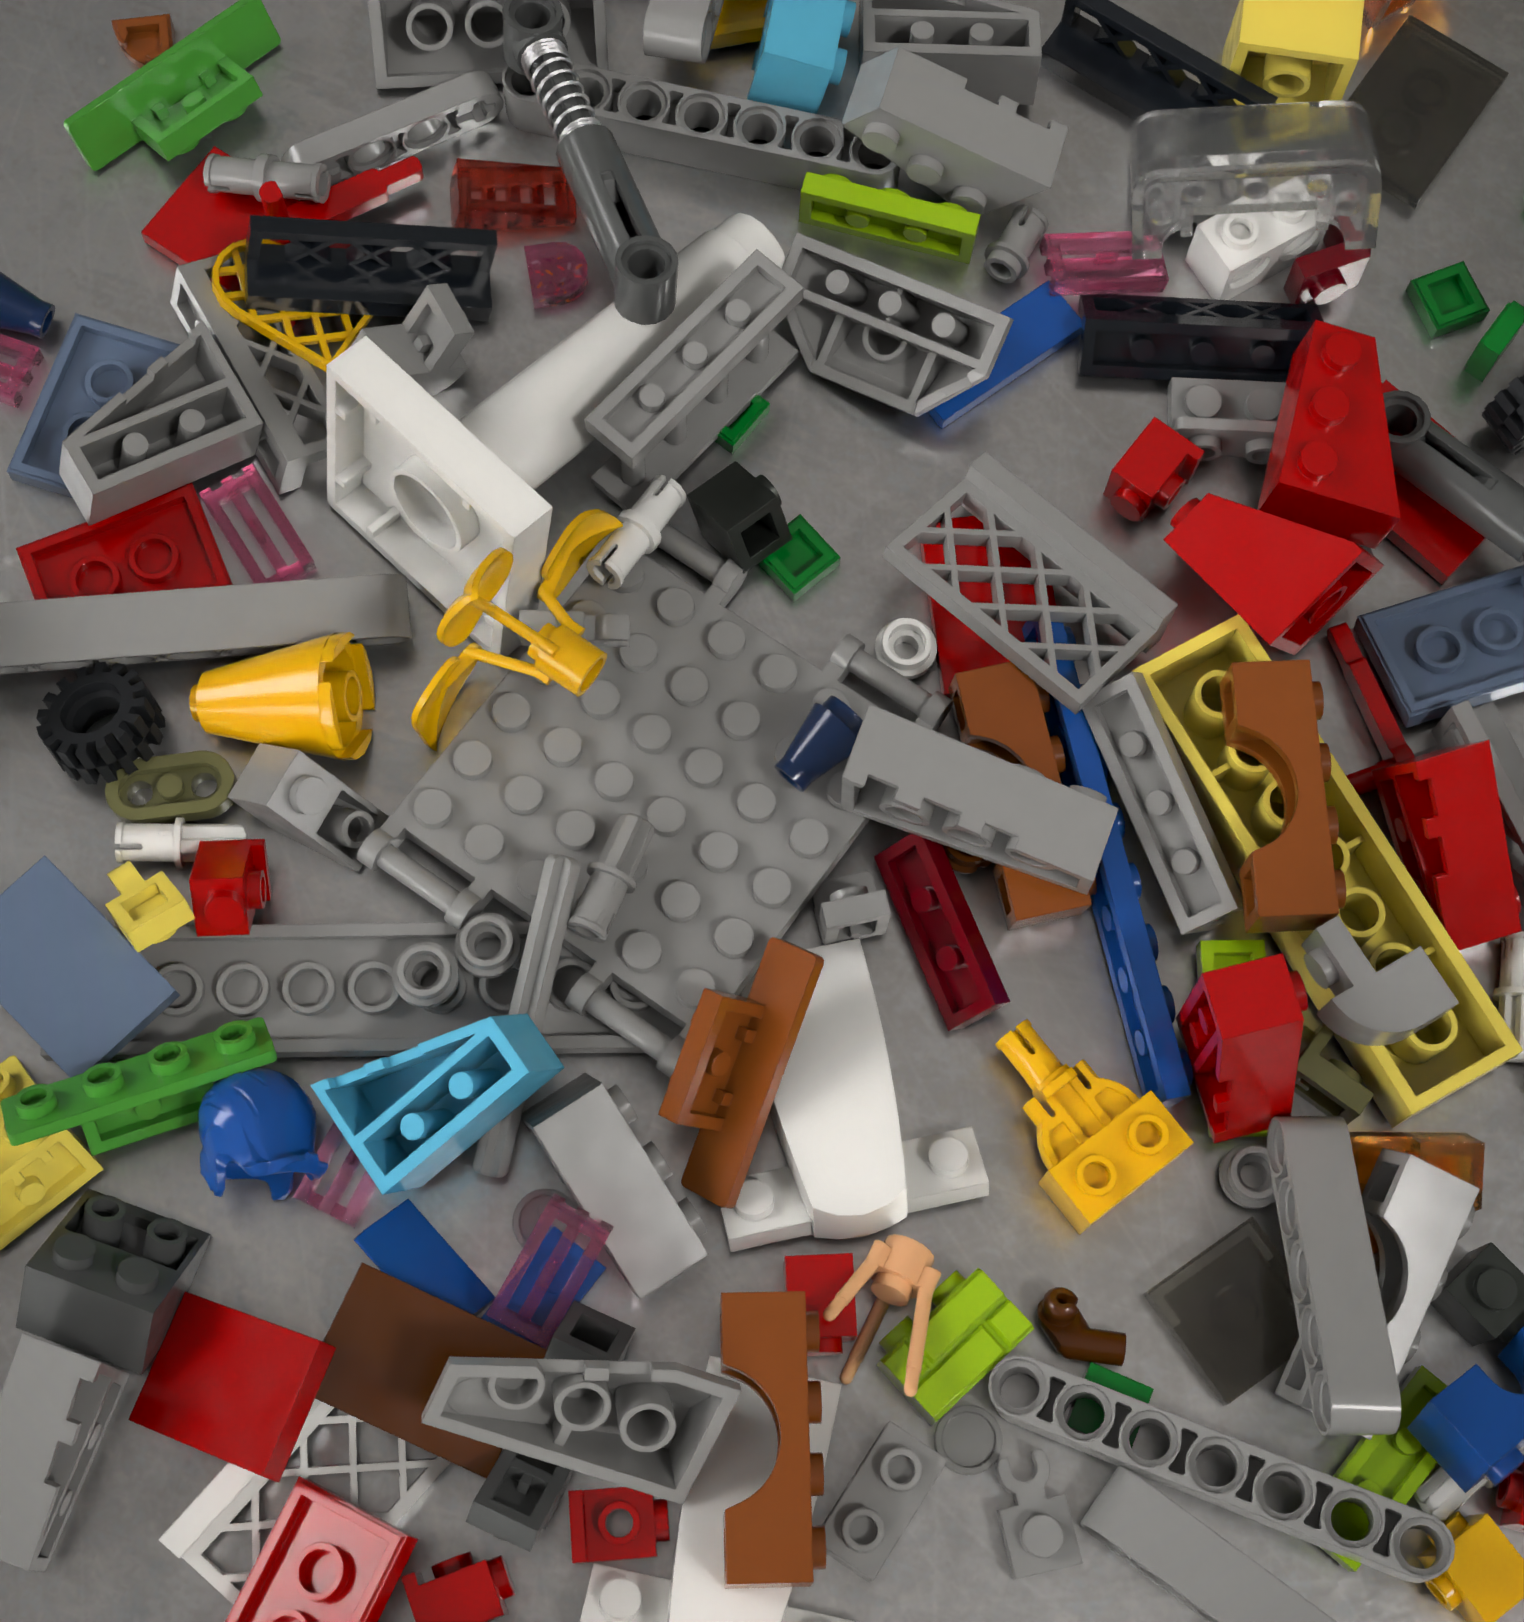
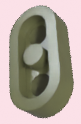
M203 750L154 756L148 762L141 758L136 759L133 763L137 767V771L128 776L123 768L117 770L118 780L110 783L106 782L105 786L107 803L122 822L175 823L176 817H184L185 822L214 818L226 812L234 803L228 798V795L237 782V778L225 758L215 752ZM207 780L217 783L216 789L211 795L207 797L196 795V789L200 783ZM141 789L153 790L152 798L146 804L135 805L132 803L133 796L137 791Z

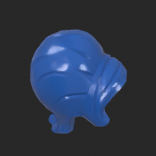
M257 1067L217 1080L204 1094L198 1110L199 1137L203 1146L200 1153V1173L215 1196H223L225 1180L258 1179L266 1181L269 1185L271 1198L274 1201L283 1200L292 1192L294 1172L305 1173L313 1181L314 1179H320L327 1171L328 1163L319 1161L318 1154L315 1153L317 1118L312 1101L302 1087L288 1075L269 1068Z

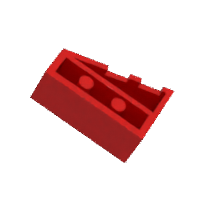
M1283 953L1202 973L1176 1016L1185 1051L1191 1061L1193 1077L1213 1143L1268 1130L1270 1121L1274 1116H1291L1304 1023L1302 1012L1308 1010V998L1299 972L1297 970L1289 972Z

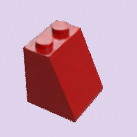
M1207 493L1201 501L1198 498H1193L1183 505L1170 522L1174 529L1163 539L1270 646L1296 655L1384 566L1374 555L1352 541Z

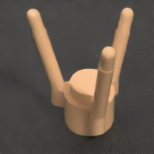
M896 1234L888 1235L884 1242L874 1240L864 1262L824 1310V1319L826 1321H833L844 1307L851 1302L870 1278L873 1280L870 1288L877 1298L848 1355L847 1362L839 1377L841 1383L847 1385L852 1382L890 1304L902 1307L906 1306L910 1299L917 1298L904 1383L905 1395L908 1397L916 1395L923 1363L932 1297L941 1277V1272L932 1268L934 1255L922 1243Z

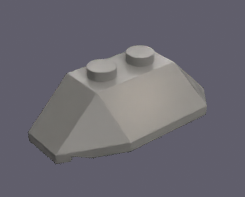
M798 232L782 267L783 271L804 287L803 300L786 317L809 372L916 417L988 379L1014 321L1008 316Z

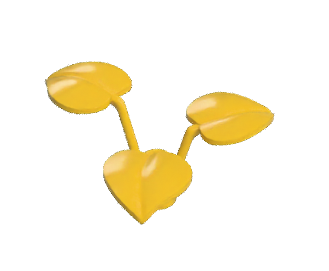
M590 509L580 513L565 528L547 557L541 570V576L544 579L538 589L537 598L546 604L561 624L557 628L551 623H547L539 632H536L490 602L504 584L511 570L514 559L510 551L499 547L478 565L467 580L463 595L457 597L445 612L437 628V639L448 647H454L464 642L484 612L529 641L531 644L527 655L534 659L535 663L532 664L483 650L476 642L469 644L458 657L452 656L447 659L422 693L411 716L412 727L426 746L437 751L438 741L446 718L477 661L536 677L546 685H549L553 680L577 697H580L589 689L601 672L607 659V653L582 637L585 628L571 619L556 598L561 594L595 546L608 534L623 527V524L617 518L600 509Z

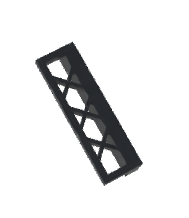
M1066 0L1061 22L1042 46V67L1200 159L1233 164L1235 176L1263 137L1278 99L1273 94L1109 0ZM1082 10L1096 18L1101 26L1080 15V11ZM1133 41L1146 47L1151 55L1137 48ZM1183 70L1195 75L1199 79L1200 84L1187 77ZM1233 99L1256 111L1255 115L1237 106Z
M250 215L244 252L246 309L407 317L427 285L447 283L468 320L488 321L492 311L490 269L498 246L497 231ZM262 239L289 240L291 242L286 245L262 244ZM335 243L353 245L346 249L329 247ZM396 247L414 248L408 252L390 251ZM458 250L478 251L477 256L451 255V253Z
M1080 292L1078 311L1081 318L1082 331L1077 367L1079 376L1171 380V377L1286 383L1293 353L1314 321L1320 320L1324 322L1318 306L1311 304Z

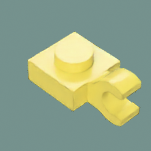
M127 861L106 874L120 896L106 903L105 906L115 924L137 953L152 944L161 943L169 939L176 933L178 928L195 919L187 901L163 871L144 880L134 865Z

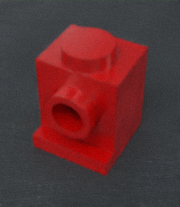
M1154 417L1112 469L1103 495L1110 499L1111 505L1120 515L1131 521L1143 522L1156 505L1165 510L1178 495L1183 485H1188L1194 477L1205 451Z
M265 839L200 841L189 878L197 937L250 935L255 910L264 909L266 901H271L272 896Z
M627 1487L568 1491L573 1564L658 1557L657 1542L670 1541L668 1503L666 1499L654 1500L653 1495ZM618 1509L628 1511L633 1518L632 1530L624 1537L612 1536L606 1527L608 1516Z
M471 1551L431 1566L435 1579L426 1583L421 1572H412L401 1577L415 1622H490L509 1614L504 1600L515 1596L512 1580L502 1555L474 1563Z

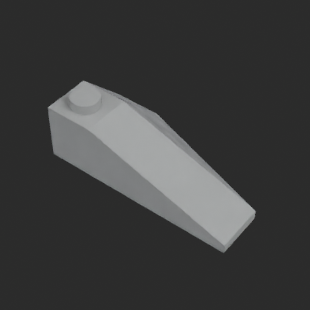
M449 1356L423 1410L421 1419L423 1424L683 1505L741 1393L740 1383L677 1362Z

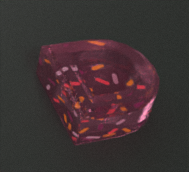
M549 242L524 246L534 309L564 305L575 301L584 293L588 285V264L584 254L576 246L566 242Z

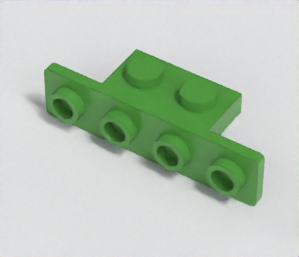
M237 1L67 118L63 124L64 128L86 164L92 170L98 171L141 140L169 162L177 155L193 150L201 138L224 122L240 117L246 111L247 106L262 97L263 94L254 76L244 69L277 47L281 42V38L262 1Z
M262 1017L247 1021H231L220 1026L216 1031L182 1042H166L156 1046L148 1053L117 1063H100L92 1066L82 1074L48 1085L36 1084L26 1087L16 1095L3 1099L0 1103L10 1144L18 1146L81 1125L91 1155L94 1156L198 1122V1110L202 1098L213 1086L214 1081L273 1063L277 1060V1054Z

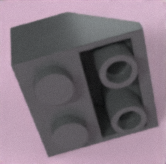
M88 1188L26 1264L16 1328L142 1375L159 1351L185 1291L188 1292L209 1244L210 1234L185 1225L178 1220L161 1216L121 1201L114 1196L105 1195Z

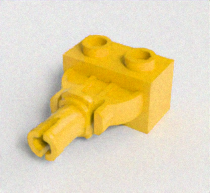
M1026 1019L1015 1027V1031L1012 1032L1010 1030L995 1046L1005 1054L1033 1090L1031 1094L1034 1097L1022 1109L1037 1126L1039 1153L1048 1169L1038 1184L1076 1232L1081 1235L1177 1159L1194 1142L1152 1090L1139 1099L1135 1093L1124 1085L1110 1079L1099 1078L1084 1059L1079 1061L1073 1068L1067 1064L1063 1065L1033 1029L1032 1023Z

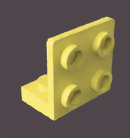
M10 1056L0 1063V1103L3 1099L16 1095L24 1088L36 1085L30 1073L16 1056ZM1 1104L0 1251L104 1169L95 1155H91L87 1146L71 1129L18 1146H12L6 1132Z

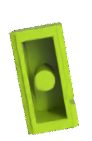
M979 1268L967 1279L956 1270L935 1289L932 1303L936 1308L930 1312L922 1369L915 1396L908 1397L904 1393L906 1364L913 1320L906 1316L879 1342L881 1347L887 1352L877 1363L879 1370L931 1426L1035 1329L1023 1313L1005 1297L998 1286Z

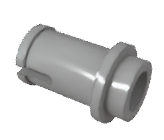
M1023 204L1015 207L998 241L991 242L985 249L984 256L986 261L984 267L994 279L1003 283H1013L1017 278H1022L1028 272L1030 266L1028 258L1049 225L1045 215L1035 207H1033L1026 222L1023 218L1028 211V205Z

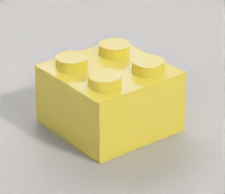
M1239 0L1223 48L1221 65L1278 97L1271 116L1331 125L1359 60L1364 0ZM1233 99L1237 106L1250 113H1256L1254 109Z

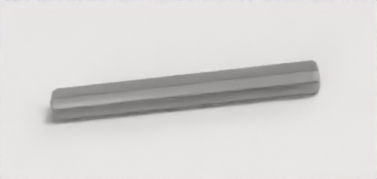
M549 854L545 859L508 1014L527 1013L540 1032H542L581 869L580 861L559 854ZM525 1101L478 1140L473 1161L474 1171L490 1177L502 1178L506 1176Z

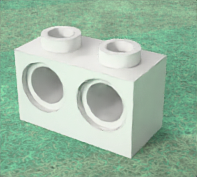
M1296 171L1198 224L1185 262L1212 299L1229 300L1292 266L1295 258L1315 252L1331 217Z

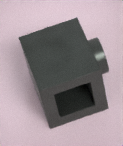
M736 461L686 495L703 538L728 560L730 558L734 560L741 569H744L743 574L792 540L781 508V498L773 484L764 475L760 474L755 478Z
M1490 1242L1468 1252L1448 1273L1443 1291L1430 1304L1472 1347L1494 1340L1497 1337L1503 1343H1506L1524 1326V1274Z

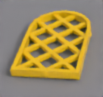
M246 239L231 243L219 253L212 268V291L220 306L235 319L326 372V365L347 350L361 329L365 328L374 315H363L353 329L349 314L278 311L279 313L257 315L256 309H247L248 312L244 311L232 301L244 300L246 304L244 264H242L239 254L245 251ZM262 239V244L282 245L270 239ZM232 257L234 265L222 267L223 263ZM237 275L241 291L224 293L219 283V277ZM340 315L345 331L324 334L319 317ZM311 318L316 335L295 337L290 321ZM281 322L285 334L271 327L268 323ZM344 341L332 358L327 343ZM319 344L322 356L305 347V345Z

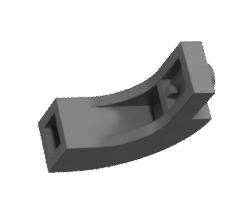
M574 1300L553 1334L544 1359L623 1361L636 1328ZM503 1449L476 1495L466 1522L492 1534L498 1539L512 1543L530 1552L542 1529H546L574 1471Z

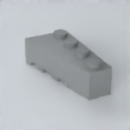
M872 704L868 705L842 775L841 809L1085 895L1088 894L1095 879L1119 809L1106 803L1107 797L1096 790L1079 785L1067 787L1046 778L1035 769L1020 764H1012Z

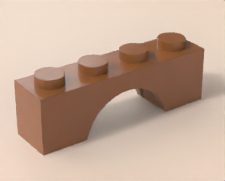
M1310 659L1231 663L1219 684L1226 746L1243 751L1261 762L1276 780L1284 803V821L1279 837L1253 851L1239 869L1246 933L1315 930L1339 914V909H1343L1346 903L1345 876L1341 869H1334L1331 846L1336 845L1338 840V815L1333 805L1327 806L1324 782H1328L1331 775V755L1328 744L1319 743L1317 720L1322 719L1324 710L1322 685L1319 681H1312Z
M1012 662L955 673L948 690L950 698L954 702L952 707L961 742L1012 764H1020L1035 769L1046 778L1061 784L1059 773H1063L1066 770L1063 747L1058 735L1049 736L1044 713L1050 711L1049 693ZM996 864L993 868L1008 931L1082 915L1092 905L1090 896L1097 893L1096 877L1088 894L1085 895L1000 864Z
M805 1291L721 1293V1374L747 1385L763 1400L775 1423L778 1441L775 1466L766 1482L746 1500L725 1509L723 1515L725 1589L810 1587L814 1583L813 1570L826 1569L825 1526L812 1525L811 1496L824 1495L823 1453L810 1452L809 1424H821L822 1421L820 1381H808L807 1353H819L818 1310L806 1311Z

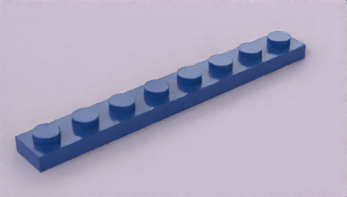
M1027 621L1022 627L1025 642L1037 643L1038 640V643H1041L1039 623ZM1051 622L1054 643L1076 644L1074 633L1069 626H1064L1062 622ZM1056 660L1058 673L1079 689L1083 684L1079 683L1074 664L1075 660ZM1049 693L1050 711L1045 712L1044 717L1049 736L1058 735L1063 747L1066 770L1063 773H1059L1061 784L1067 787L1079 785L1096 790L1107 797L1106 803L1119 808L1095 876L1097 893L1090 896L1142 1096L1152 1090L1165 1108H1171L1191 1095L1189 1086L1192 1084L1193 1071L1187 1052L1183 1048L1178 1047L1172 1025L1176 1015L1172 993L1160 981L1155 962L1159 953L1157 937L1153 927L1149 923L1145 924L1139 903L1142 893L1141 878L1135 864L1132 862L1128 863L1122 841L1125 835L1123 812L1119 804L1111 800L1106 782L1109 769L1098 744L1095 742L1094 735L1083 710L1081 709L1075 715Z

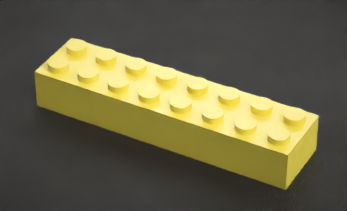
M1237 614L1133 669L1132 672L1143 674L1230 870L1241 887L1239 869L1249 855L1279 837L1284 821V803L1280 788L1269 770L1251 755L1226 746L1220 682L1231 663L1271 661L1248 623ZM1319 735V743H1324L1323 739ZM1330 752L1331 775L1329 781L1324 782L1327 806L1333 805L1336 808L1339 823L1336 845H1331L1334 869H1341L1343 871L1346 882V903L1343 909H1339L1337 916L1340 917L1376 972L1421 946L1459 1001V1004L1438 1020L1394 1044L1367 1046L1351 1042L1336 1033L1333 1034L1355 1070L1362 1077L1366 1088L1374 1093L1373 1099L1388 1123L1394 1128L1495 1070L1524 1050ZM1314 930L1269 932L1292 970L1299 972L1306 992L1319 1011L1335 995L1330 988L1324 989L1316 983L1304 961L1306 951L1301 944Z

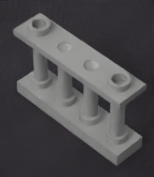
M756 249L585 418L586 431L614 453L590 477L591 483L624 510L631 509L656 475L666 476V482L660 488L661 491L671 478L676 480L717 439L720 431L725 426L729 427L750 406V401L756 395L760 396L799 356V350L773 329L803 300L804 287Z

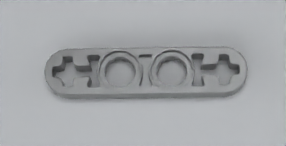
M485 71L469 72L306 138L292 145L284 153L281 161L326 164L328 166L327 171H330L331 186L366 170L381 168L485 125L499 115L503 109L504 100L489 73Z

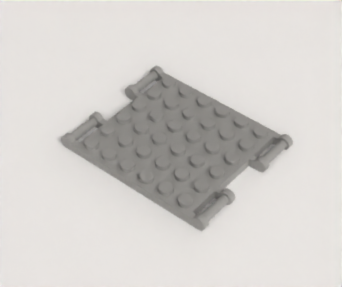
M666 524L660 532L662 537L657 547L713 582L705 593L701 592L644 554L625 577L624 583L618 589L608 588L607 583L613 577L612 573L603 586L597 583L589 574L563 605L565 611H584L585 615H630V647L595 645L607 653V659L593 684L580 697H577L553 680L549 685H546L536 677L510 670L384 824L371 832L364 840L357 853V860L373 871L381 868L446 913L444 920L459 930L469 918L480 914L492 898L526 921L531 922L545 859L549 854L572 857L580 861L581 869L570 910V918L590 878L586 869L589 863L598 862L618 817L622 814L633 813L649 821L654 827V834L633 877L637 882V887L633 893H626L608 932L606 942L590 941L571 931L568 925L566 927L562 946L592 967L574 984L565 1000V1005L581 1016H584L587 1012L657 1060L656 1068L668 1077H671L689 1031L692 1016L697 1009L704 988L734 995L741 993L758 970L769 939L772 937L781 939L870 820L869 818L841 809L842 775L849 757L812 782L804 792H800L793 787L774 767L786 753L814 704L819 703L822 705L832 695L848 705L863 720L868 705H876L842 684L850 672L918 715L915 723L937 731L946 719L954 702L939 691H936L933 695L868 654L864 651L865 643L851 634H847L840 641L828 663L822 670L726 608V605L745 581L748 571L743 574L744 569H741L731 558L727 561L723 560L674 527ZM527 649L519 660L534 664L535 660L527 655ZM408 838L470 881V886L459 892L397 848ZM614 981L683 1030L678 1036L671 1039L604 991Z

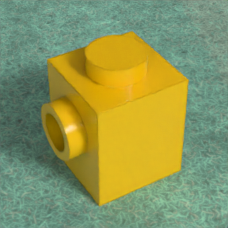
M1457 1511L1446 1521H1443L1453 1536L1455 1543L1454 1559L1447 1571L1437 1578L1426 1581L1425 1584L1444 1608L1449 1611L1456 1608L1466 1622H1495L1524 1599V1559L1488 1513L1468 1515L1464 1518ZM1427 1534L1426 1536L1432 1545L1417 1556L1425 1568L1432 1566L1437 1552L1435 1542Z

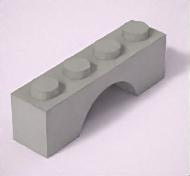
M1382 1148L1361 1196L1367 1224L1375 1236L1379 1249L1380 1272L1378 1282L1398 1378L1403 1364L1410 1361L1418 1349L1421 1339L1419 1328L1430 1302L1434 1301L1445 1287L1448 1277L1446 1266L1457 1240L1461 1239L1472 1225L1475 1215L1473 1204L1480 1188L1412 1154ZM1299 1336L1274 1394L1313 1412ZM1361 1435V1436H1363V1437H1365V1438L1371 1440V1438H1372L1373 1435Z

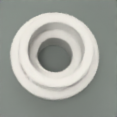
M899 618L887 623L878 633L875 642L876 659L907 679H914L925 674L932 667L937 654V641L933 632L927 625L912 618ZM908 643L916 649L917 654L912 658L904 659L895 653L894 648L898 644Z

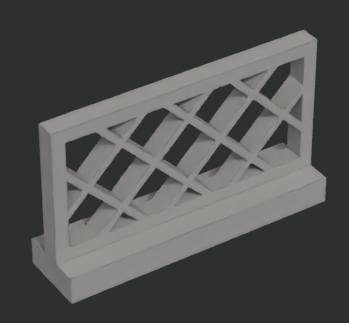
M986 451L970 464L966 477L886 546L883 558L1075 715L1098 694L1101 688L1111 682L1142 651L1146 654L1161 640L1179 605ZM961 505L983 523L984 530L953 528L951 513ZM916 543L943 544L945 564L923 563L908 550ZM955 545L986 546L988 566L957 565ZM998 547L1015 548L1031 562V568L1000 567ZM959 581L990 583L993 603L971 602L960 593ZM1003 583L1033 584L1036 605L1005 604ZM1046 585L1062 586L1078 599L1079 607L1049 606ZM1007 620L1038 622L1041 643L1020 642L1008 632ZM1051 622L1082 623L1084 644L1054 643ZM1095 624H1109L1129 641L1124 646L1098 645ZM1056 660L1087 661L1089 680L1078 689L1058 673ZM1100 661H1105L1106 663L1101 667Z

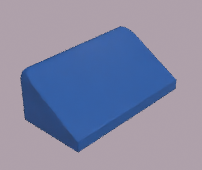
M409 1199L402 1202L353 1239L380 1271L470 1314L477 1316L496 1299Z

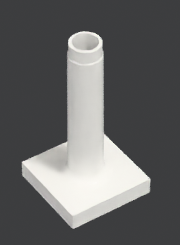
M743 213L731 215L716 228L704 232L677 253L676 304L673 312L667 319L657 324H637L623 318L615 308V303L612 302L459 420L373 341L364 336L326 365L327 503L444 613L457 597L463 595L464 586L478 565L499 547L510 551L513 554L514 560L508 577L490 602L518 620L519 609L538 610L539 599L537 598V592L542 583L541 570L545 563L553 507L535 489L596 440L594 436L586 431L585 418L756 249L782 269L786 259L781 246L766 226L754 217ZM484 612L469 635L482 649L504 656L510 655L522 645L518 634Z

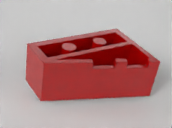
M1315 320L1292 355L1257 510L1372 549L1377 548L1401 519L1375 337Z
M1490 740L1443 748L1371 770L1396 853L1458 950L1522 931L1519 918L1521 901L1513 882Z

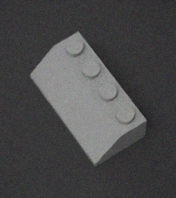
M368 0L376 89L434 87L473 71H485L491 75L495 84L502 83V72L507 64L503 53L502 9L505 0ZM558 0L562 6L563 35L567 42L571 61L609 70L605 0Z

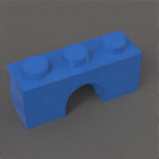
M1524 1326L1497 1356L1517 1378L1522 1394L1502 1389L1475 1364L1433 1397L1407 1427L1411 1434L1465 1493L1485 1477L1497 1486L1524 1462V1455L1519 1451L1524 1446Z

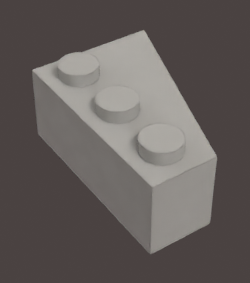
M203 320L189 331L188 338L165 358L160 356L147 368V373L125 393L121 394L119 392L62 441L59 475L89 526L256 454L263 421Z
M583 1073L522 1112L521 1119L529 1132L532 1131L552 1162L551 1166L562 1183H565L607 1254L629 1288L640 1300L709 1255L698 1238L708 1231L704 1222L687 1197L678 1203L673 1198L664 1183V1180L672 1176L673 1173L652 1141L644 1146H641L628 1125L638 1119L617 1084L607 1090L602 1082L587 1073Z
M23 1332L0 1396V1560L27 1571L45 1572L130 1374Z

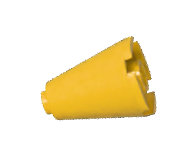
M337 632L205 671L200 676L198 684L193 685L190 691L189 705L191 715L196 722H200L202 728L208 734L257 744L262 743L300 750L303 753L338 760H357L365 754L373 729H362L363 710H375L373 675L367 651L362 643L351 644L349 642L355 636L353 633Z

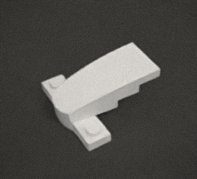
M860 938L806 949L823 957L824 965L769 1112L788 1167L746 1175L735 1207L732 1209L719 1207L730 1253L812 1234L816 1238L838 1240L865 1237L888 1229L906 1218L907 1213L989 1195V1180L972 1126L906 1141L901 1140L896 1097L884 1033ZM756 973L741 991L740 996L748 998Z
M709 1355L706 1372L740 1383L741 1393L685 1502L681 1505L671 1580L594 1563L580 1622H857L787 1606L792 1587L725 1589L723 1523L725 1509L746 1500L766 1482L775 1466L778 1441L775 1423L763 1400L747 1385L721 1374V1358ZM808 1377V1381H820L822 1395L821 1424H809L810 1452H822L825 1467L842 1384ZM811 1496L812 1515L817 1496Z

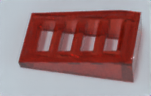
M456 159L450 180L451 223L453 228L503 231L575 225L577 220L576 200L561 167ZM544 188H554L555 205L544 204ZM520 189H529L530 203H521ZM505 190V201H496V191ZM471 192H481V199H471Z

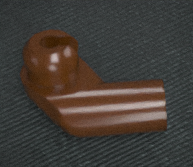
M1063 1287L1050 1289L1044 1295V1299L1038 1304L1037 1316L1039 1326L1058 1354L1070 1360L1121 1367L1125 1359L1126 1333L1090 1328L1076 1306L1078 1297L1074 1292Z

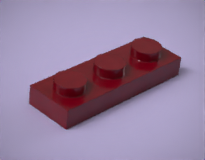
M910 833L875 855L874 859L948 1031L963 1029L1010 1003V999L942 844Z

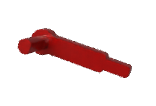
M411 156L380 171L375 168L366 170L331 186L329 197L323 204L300 200L286 206L283 194L276 181H268L262 184L259 189V195L264 208L262 216L347 221L387 203L389 195L422 181L424 178L422 164L417 157ZM270 239L282 245H286L291 242L289 240Z
M1344 622L1328 628L1327 638L1341 665L1348 687L1383 759L1371 767L1346 775L1360 796L1377 789L1371 770L1413 758L1415 755L1406 743L1368 661L1363 657L1348 624Z

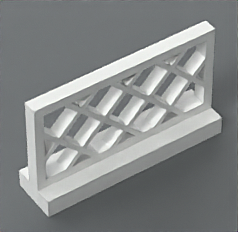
M314 1399L291 1453L292 1455L300 1446V1467L285 1468L282 1477L300 1476L308 1479V1475L350 1473L351 1503L358 1506L357 1472L399 1469V1499L388 1511L370 1512L395 1526L451 1463L439 1456L427 1459L406 1460V1443L401 1438H398L397 1461L357 1463L356 1422L364 1421L349 1414L327 1416L334 1407ZM348 1423L350 1464L308 1466L307 1437L315 1428L322 1424ZM228 1462L162 1534L159 1541L178 1558L182 1557L234 1605L241 1591V1588L234 1582L246 1581L250 1571L223 1573L203 1552L221 1532L252 1530V1561L254 1565L261 1552L260 1529L273 1528L277 1519L260 1520L259 1490L269 1479ZM425 1468L407 1489L406 1469ZM251 1500L252 1520L231 1522Z

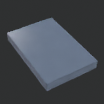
M75 313L8 466L7 473L10 478L20 483L73 498L59 475L62 441L119 392L121 394L125 393L147 373V368L160 356L165 358L180 344Z
M1524 565L1357 616L1354 628L1405 728L1443 717L1452 706L1469 700L1472 707L1524 691Z
M45 855L0 895V1004L69 1077L82 1074L97 1064L109 1062L180 996L168 981L140 953H137L131 943Z

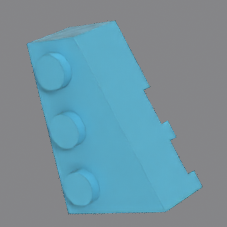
M767 0L763 16L765 17L760 47L759 50L756 49L751 68V70H754V76L746 99L817 114L828 84L838 86L841 81L848 51L838 48L840 37L847 38L855 15L856 2L849 0Z
M527 1013L490 1016L417 1044L418 1046L398 1054L379 1058L364 1064L361 1068L310 1085L382 1195L424 1186L565 1068Z

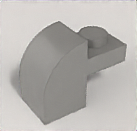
M432 284L426 286L402 324L362 328L352 345L364 336H367L431 396H434L452 385L467 370L468 366L460 353L475 332L448 284Z
M1339 916L1316 928L1301 944L1306 951L1304 961L1309 973L1319 986L1324 989L1330 988L1335 995L1316 1014L1329 1029L1351 1042L1367 1046H1384L1397 1043L1438 1020L1459 1004V1001L1421 946L1376 972Z

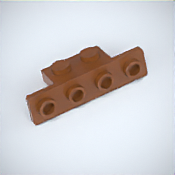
M775 937L770 938L767 943L748 998L704 988L697 1009L692 1016L689 1031L674 1072L669 1079L668 1088L658 1115L675 1124L700 1128L684 1170L681 1184L683 1187L722 1208L732 1209L736 1205L824 965L823 957Z

